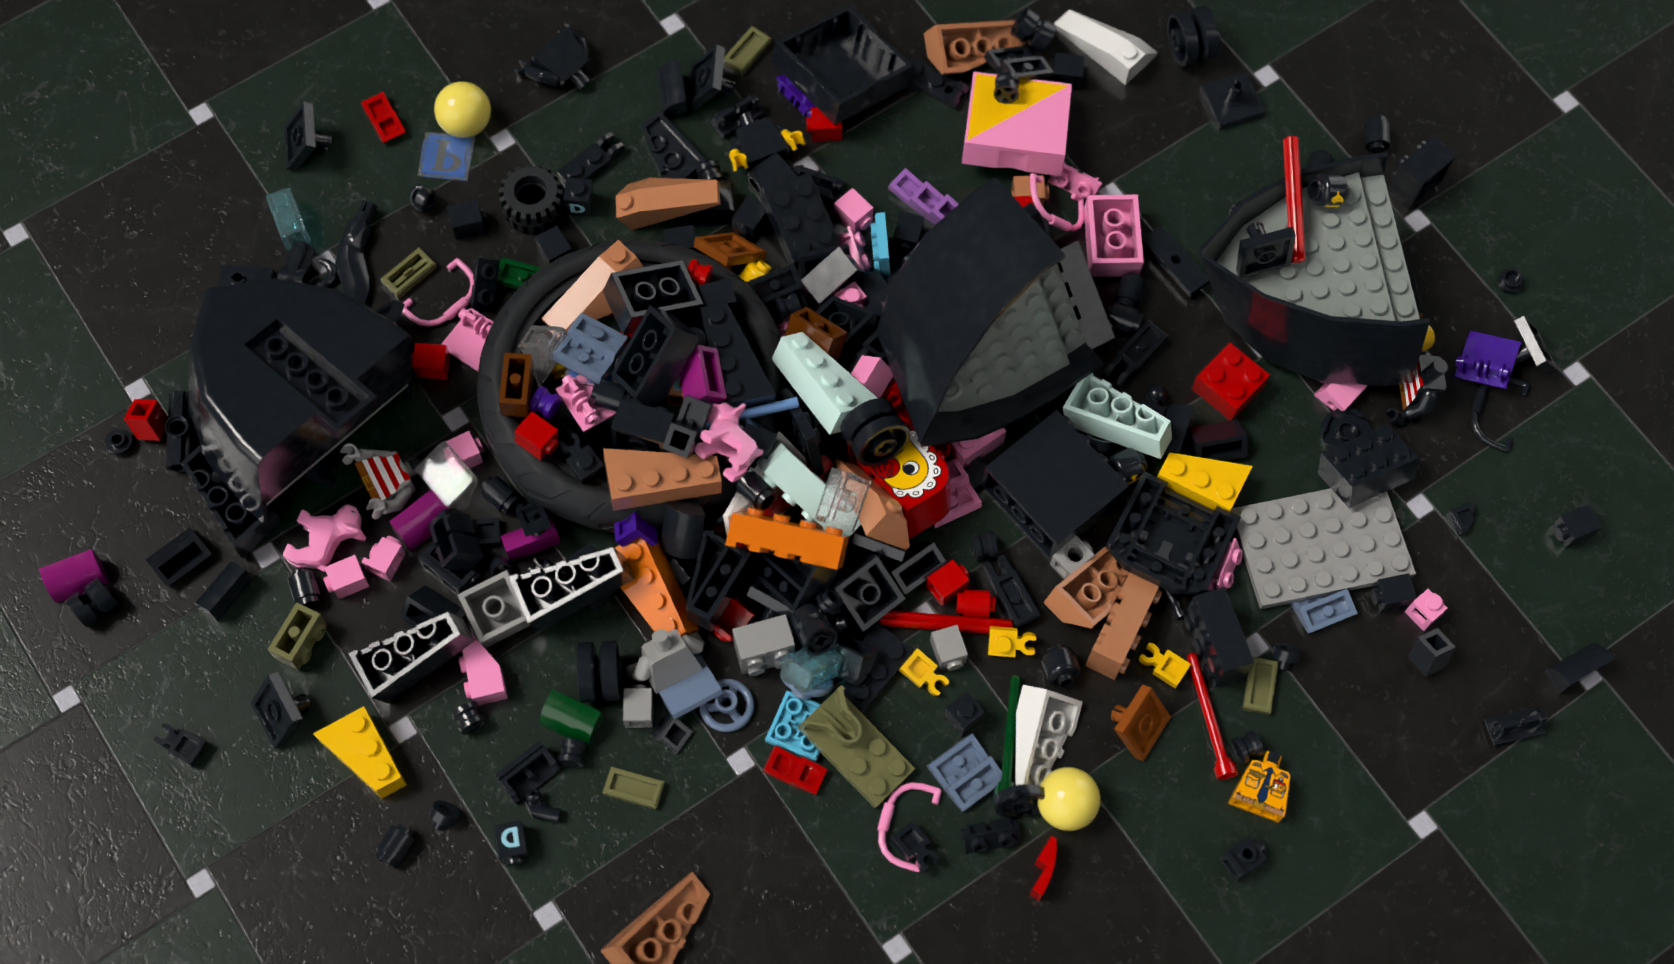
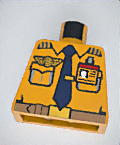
M1266 751L1263 762L1252 760L1230 797L1228 804L1279 823L1285 815L1290 774L1278 769L1282 756L1273 751Z

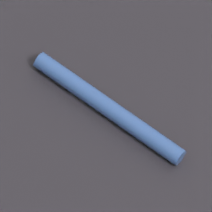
M793 397L746 408L741 414L739 421H743L745 417L751 419L798 408V399ZM708 421L705 426V429L710 428V424L708 423Z

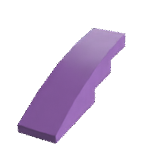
M906 168L888 187L903 202L921 216H925L924 218L934 225L959 205L948 194L944 197L927 181L923 184Z

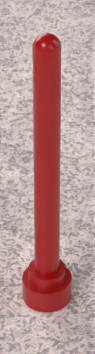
M1192 652L1187 655V661L1191 664L1189 668L1217 759L1214 772L1217 780L1229 779L1238 775V770L1235 762H1232L1231 758L1227 757L1198 656Z

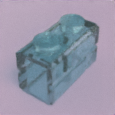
M285 188L265 196L287 251L291 250L292 244L297 241L309 244L311 240L291 189Z
M802 647L800 651L794 654L788 653L783 658L780 678L789 685L793 684V688L804 694L837 677L843 660L842 655L833 649L818 656L810 655Z

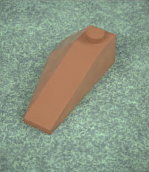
M837 458L834 463L866 536L907 550L910 547L907 521L902 512L901 504L893 499L857 465Z

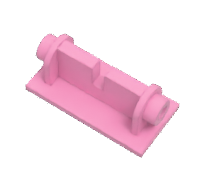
M1065 162L1061 176L1050 175L1048 183L1072 194L1076 193L1085 200L1087 195H1096L1102 186L1099 178H1094L1085 173L1080 174L1078 173L1079 170L1066 165Z
M847 226L849 234L846 232L839 234L840 243L838 245L847 243L852 258L864 271L871 272L870 268L873 265L868 254L864 252L863 246H865V241L862 234Z
M1233 538L1232 543L1229 542L1207 590L1213 591L1214 588L1219 589L1223 587L1227 590V588L1232 586L1235 566L1239 565L1242 559V550L1236 538Z

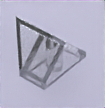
M531 325L518 345L523 354H532L534 364L533 375L539 387L544 384L557 363L552 360L553 353L566 337V330L561 326Z

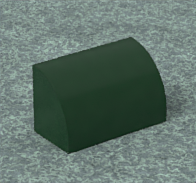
M552 689L542 709L539 725L567 739L584 741L588 743L589 748L604 719L600 711Z

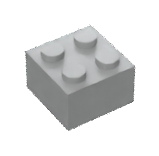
M507 570L458 594L479 642L486 648L531 626L527 623L508 577L511 574Z
M786 614L732 629L734 647L742 675H760L765 672V669L771 667L781 669L784 665L795 661V643Z

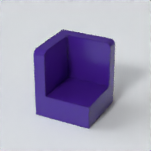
M633 512L623 521L614 523L616 543L622 547L639 537L651 546L658 544L656 528L644 521L637 512Z

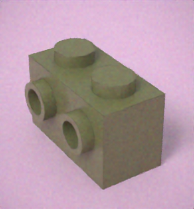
M296 602L269 646L268 651L276 660L299 671L302 664L305 665L312 655L311 649L316 641H320L323 638L327 623L320 613Z

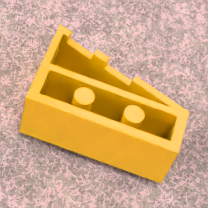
M1169 453L1157 477L1168 482L1166 488L1212 510L1219 506L1230 512L1253 466Z
M364 706L313 733L327 749L381 799L407 785L375 723Z

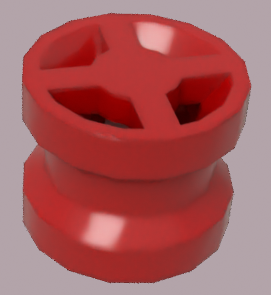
M692 259L687 270L693 283L698 286V289L699 285L709 283L713 266L709 264L704 266L698 260Z

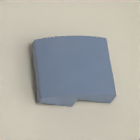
M581 312L569 327L565 339L553 353L552 360L600 384L601 379H604L621 353L628 337Z
M1347 589L1327 596H1319L1291 603L1300 622L1308 633L1358 614Z
M700 654L694 655L703 670L658 692L674 719L723 694L718 682Z
M973 733L967 735L926 765L944 791L962 812L998 785V782L1001 781L1002 771L993 758L986 754Z

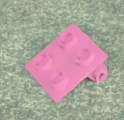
M463 308L458 315L461 318L460 322L441 345H447L451 355L478 371L482 348L493 321L474 309L466 310Z
M607 373L604 379L608 378L610 374ZM567 375L562 379L563 385L556 388V391L562 396L563 402L583 432L616 414V411L594 405L595 400L590 398L594 384L585 383L589 381L588 378L582 375L578 377Z

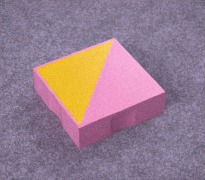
M974 72L962 164L993 168H1014L1025 172L1061 176L1066 151L1072 84L1036 79L1020 80L1018 99L1013 103L1003 104L994 98L995 78L997 75Z

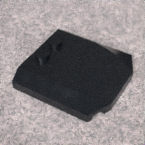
M1144 471L1105 548L1124 570L1174 594H1203L1219 565L1241 517L1219 506L1212 510L1166 488L1168 482Z

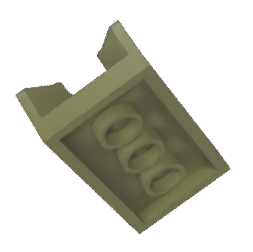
M840 685L825 702L799 725L798 729L854 788L876 808L915 768L845 697L843 692L845 687Z

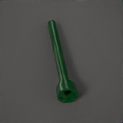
M1013 675L1010 679L1001 781L995 786L994 796L999 791L1015 785L1012 782L1016 744V710L1021 689V677L1019 675Z

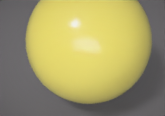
M454 82L444 87L435 100L434 113L437 123L446 133L457 138H469L479 134L487 126L491 116V106L488 97L478 86L469 82Z
M1073 767L1059 768L1049 773L1040 784V786L1044 787L1045 798L1043 800L1038 799V808L1042 817L1051 826L1064 831H1075L1084 828L1096 817L1100 807V792L1094 779L1086 772Z

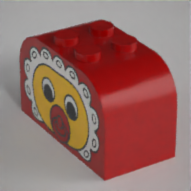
M899 416L910 430V439L901 453L893 459L877 466H863L858 462L852 452V448L848 444L847 449L849 462L857 465L893 499L901 504L902 512L907 521L908 537L911 539L941 521L948 514L951 507L949 472L945 457L938 449L935 451L932 446L922 447L912 422Z

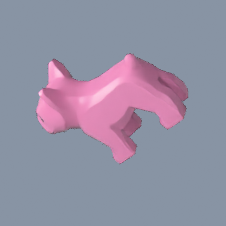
M727 403L713 404L708 418L710 429L704 430L701 433L700 438L704 442L698 443L695 447V453L702 459H706L715 453L729 457L728 461L732 463V468L725 469L723 475L731 482L737 481L744 476L753 461L763 455V450L758 449L756 442L738 426L739 418L746 408L744 403L735 408Z
M345 505L333 516L322 515L317 517L311 516L305 510H301L297 522L304 526V530L310 532L309 546L296 549L293 545L287 544L283 553L284 559L298 568L319 569L326 572L324 567L330 563L341 541L348 538L360 541L366 540L361 530L362 518L359 514V509L352 505Z

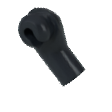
M538 789L528 790L524 801L531 816L535 819L559 822L561 809L546 806Z

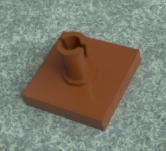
M734 232L695 237L694 247L720 262L721 265L731 272H734L735 265L758 262L759 260L765 261V250Z
M1142 684L1128 708L1122 705L1114 707L1120 713L1112 710L1111 719L1114 722H1118L1114 730L1133 757L1144 761L1171 716L1153 689Z

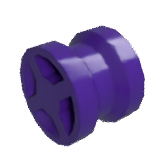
M540 386L530 401L529 409L533 412H541L544 418L550 420L558 410L562 396L556 393L551 394L546 387Z

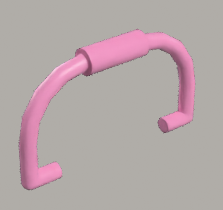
M1034 173L1030 174L1032 200L1036 209L1048 221V224L1065 232L1080 229L1084 223V198L1076 193L1071 195L1073 200L1078 201L1079 211L1077 223L1071 225L1070 222L1046 212L1038 198L1036 182L1041 183L1043 178Z
M456 258L446 266L450 271L456 266L460 267L469 277L471 286L468 294L460 298L440 318L428 321L416 317L407 309L413 303L410 298L403 303L405 306L402 313L417 325L426 327L437 326L447 320L451 321L463 308L465 309L469 305L472 285H474L473 272L459 258Z
M911 782L899 786L891 793L887 803H884L877 828L879 831L878 842L882 853L891 863L901 868L920 872L917 867V860L916 864L894 857L888 850L885 842L886 833H888L895 808L893 804L900 794L911 789L923 790L933 793L932 803L939 804L940 788Z

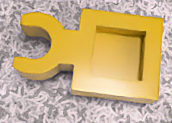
M990 626L988 655L1015 657L1016 650H1021L1026 655H1034L1035 649L1033 647H1026L1025 643L1028 640L1036 641V634L1027 632L1022 636H1017V628Z
M1149 643L1146 649L1152 652L1153 657L1148 658L1141 654L1139 661L1146 666H1155L1156 668L1152 674L1173 688H1176L1191 664L1170 650H1167L1162 655L1155 644Z
M918 648L899 668V671L918 688L925 682L929 693L936 697L940 692L935 688V682L939 681L944 686L949 684V680L945 676L934 673L938 666Z

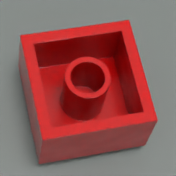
M1229 343L1197 375L1192 390L1230 421L1264 388L1270 374L1232 343Z

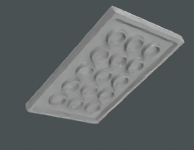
M1330 488L1232 508L1230 511L1241 517L1235 532L1260 609L1289 604L1294 601L1313 599L1319 596L1323 597L1345 589L1351 591L1374 586L1378 579L1407 573L1413 578L1416 574L1387 491L1351 508H1348Z

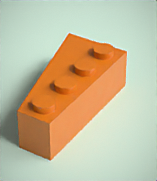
M748 507V511L732 513L725 545L735 547L739 544L748 545L749 551L769 553L770 550L774 551V555L786 559L799 557L801 562L838 570L843 567L849 536L842 534L843 529L827 526L826 530L816 528L817 523L801 520L799 524L791 522L790 516L775 513L774 517L764 515V510Z
M639 537L624 547L620 545L615 547L617 551L626 557L635 578L621 586V589L654 632L659 629H664L667 632L676 629L683 636L699 631L698 625L687 618V601L667 557L660 547L659 540L658 544L651 546Z

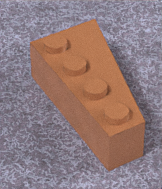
M603 448L613 511L721 493L722 480L717 456L711 455L706 459H702L697 454H694L692 457L686 458L675 453Z
M1129 572L1106 623L1093 646L1086 662V667L1115 680L1118 672L1124 674L1130 662L1126 655L1129 649L1135 651L1141 639L1137 632L1140 626L1146 628L1152 615L1148 609L1151 603L1157 605L1163 590L1159 589V586Z

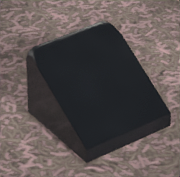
M666 714L650 736L677 754L693 731L677 718L674 719L672 715Z

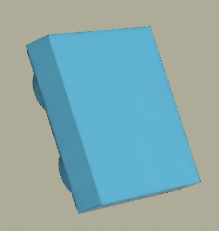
M885 212L876 213L875 223L870 224L874 270L878 269L886 281L890 277Z
M786 691L765 738V742L816 763L820 751L805 737L798 727L821 704L811 700L799 699L792 692Z

